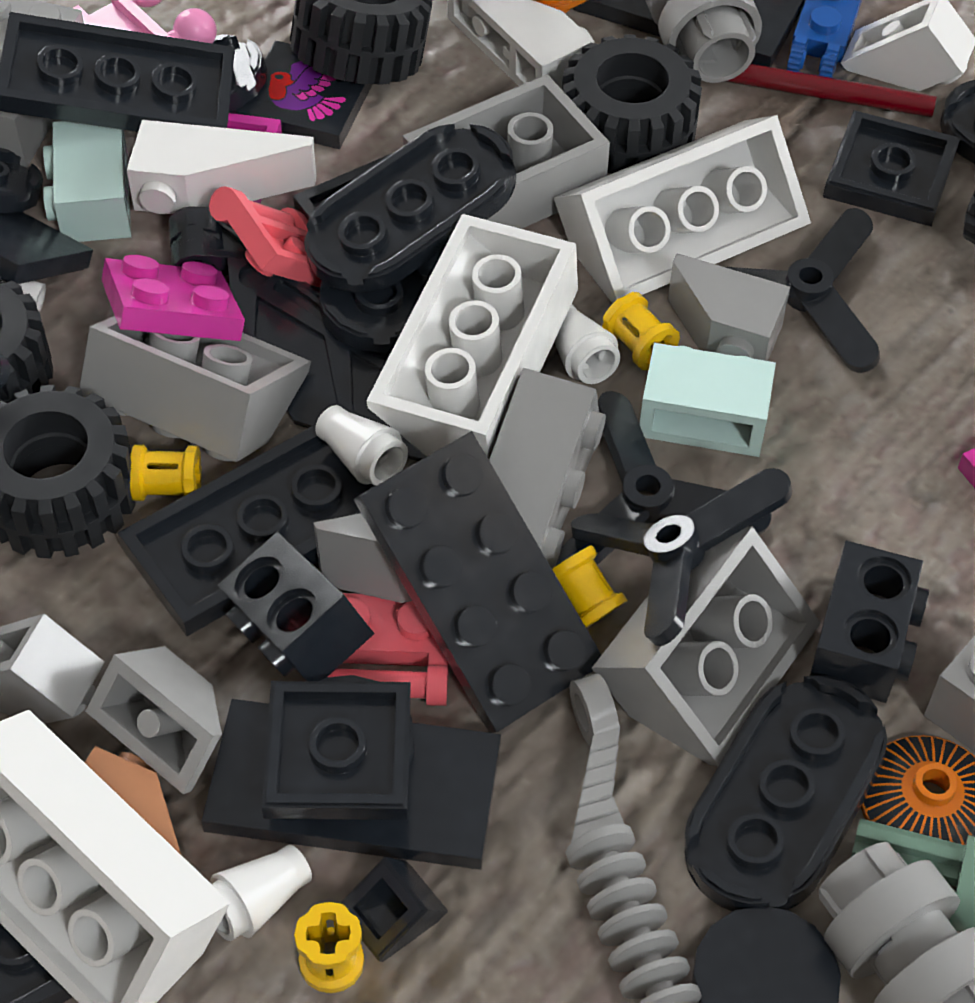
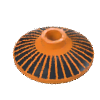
M909 736L888 743L882 768L861 806L865 820L965 845L968 835L975 836V756L956 743L933 736ZM923 782L937 784L945 793H932L925 788Z

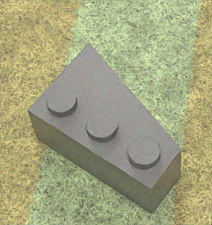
M523 368L489 461L550 567L554 568L564 542L565 531L561 530L569 509H575L580 499L585 481V471L593 452L600 442L606 414L599 412L595 388Z

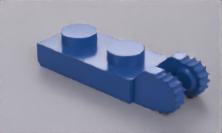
M806 0L793 35L787 70L800 72L804 67L806 55L821 58L818 70L820 76L833 78L837 63H841L846 52L862 0Z

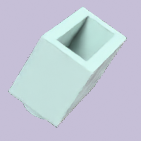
M69 121L53 122V145L43 147L46 176L48 180H53V186H44L43 189L47 220H57L60 232L78 242L130 238V186L127 175L129 159L124 130Z
M654 343L640 417V427L644 437L759 457L767 423L776 362L753 359L748 356H734L697 350L687 346Z

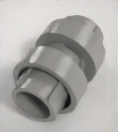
M645 0L654 22L658 25L663 44H671L677 47L679 55H688L694 62L693 69L699 71L702 81L709 83L728 81L744 72L753 61L755 45L762 31L761 16L753 0Z
M880 842L858 852L826 878L819 889V899L834 920L826 929L824 940L852 978L860 979L875 973L878 975L885 987L878 994L874 1003H975V927L958 933L949 922L951 915L955 913L960 904V898L931 861L921 860L907 865L900 854L896 853L888 842Z

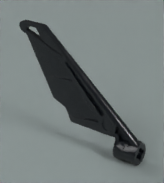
M187 207L177 210L169 217L171 265L182 267L185 262H202L213 266L217 271H221L224 277L229 275L230 290L245 318L242 333L311 361L306 378L286 410L294 424L310 428L316 425L318 418L327 408L338 405L350 413L389 426L368 409L366 400L392 351L381 353L358 350L338 341L324 326L319 309L320 291L307 282H299L274 274L268 277L258 272L246 259L245 251L247 249L234 229L226 223L216 221L211 216L209 208ZM401 436L402 442L406 444L408 449L407 458L420 461L427 457Z

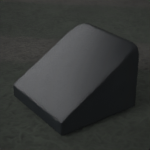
M384 857L340 903L346 906L349 912L359 919L362 941L380 962L387 960L438 923L448 912L446 907L408 862Z

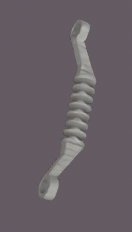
M598 673L572 680L569 687L573 712L584 740L591 747L571 844L565 852L571 868L584 870L577 879L581 893L595 895L587 905L591 918L607 920L597 932L601 944L619 946L608 958L611 969L616 972H631L619 984L622 996L627 999L644 998L639 1003H698L702 997L698 985L692 983L675 985L687 976L690 966L684 957H667L679 944L677 935L669 929L657 930L667 920V912L661 904L648 903L657 892L656 886L652 879L638 877L643 873L646 863L642 854L628 852L636 840L631 827L624 824L615 800L612 797L620 725L611 692L604 678Z

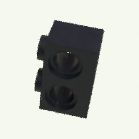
M278 532L218 584L219 588L235 605L226 613L227 617L252 644L261 636L266 639L257 648L284 677L288 676L295 669L306 681H320L327 678L375 634L345 595Z
M845 541L809 676L823 675L844 680L861 689L870 699L887 703L895 679L907 682L914 662L917 643L905 639L909 625L920 627L929 596V589L918 586L923 560ZM872 594L881 595V596L885 597L886 599L878 598V597H876V596H874V595H872ZM857 647H866L875 653H866Z

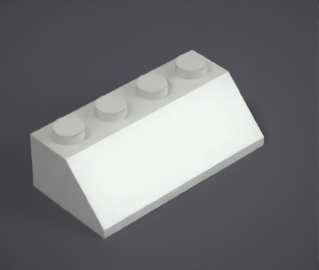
M777 115L744 120L553 197L568 241L576 243L578 260L612 303L630 292H639L643 295L669 284L673 260L677 253L716 264L811 224Z
M462 214L366 400L368 409L390 427L396 429L401 436L426 456L431 455L472 431L487 458L490 459L522 369L527 368L537 372L541 371L578 291L576 243Z
M30 710L0 721V923L78 1003H157L204 953L230 902Z

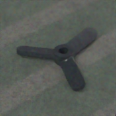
M858 208L847 209L809 257L793 262L788 271L725 267L790 286L787 303L792 308L808 314L850 370L864 373L872 370L879 363L880 351L878 344L833 287L835 279L873 230L872 220L863 210Z
M606 391L600 395L598 399L599 412L606 414L603 435L623 486L622 492L603 508L599 514L647 524L654 523L669 516H685L727 491L672 479L664 469L656 466L630 401L624 395L615 391ZM640 492H650L654 495L644 496ZM772 512L748 527L753 526L758 535L762 534L770 525ZM572 537L562 546L556 566L591 545L597 552L594 561L598 565L614 548L579 541Z
M769 468L760 471L685 516H669L652 525L605 514H586L572 520V536L579 541L651 557L653 568L644 635L654 645L664 646L674 640L684 626L691 570L701 563L705 556V551L785 505L792 496V485L789 476L784 471Z

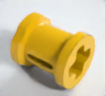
M630 292L618 298L603 316L602 327L612 333L617 339H620L632 351V360L641 370H649L654 342L678 346L680 333L670 323H661L648 310V301L639 292Z
M134 445L132 447L130 456V493L132 500L144 501L147 495L185 496L201 487L202 466L201 452L198 445H188L185 452L148 451L145 445Z
M592 545L584 548L552 569L586 628L628 601L623 592L615 593L594 561L597 552Z
M324 902L312 906L305 915L299 918L294 932L296 947L299 952L298 960L301 975L309 986L319 992L336 993L344 991L356 983L363 971L365 961L361 945L362 931L360 921L349 912L346 906L340 903ZM332 920L334 927L327 928L326 921ZM337 942L335 953L323 954L325 943ZM326 969H333V975H327Z

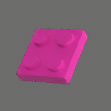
M127 255L123 260L105 258L101 280L119 329L241 341L245 318L222 272L217 271L213 266L195 261L185 262L182 267L163 265L150 257L142 255Z

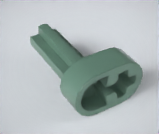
M860 818L851 857L869 846L880 842H888L895 852L900 854L907 865L921 860L931 861L948 884L956 886L955 893L960 898V904L955 913L951 915L949 922L959 932L975 927V836L968 835L966 844L962 845Z

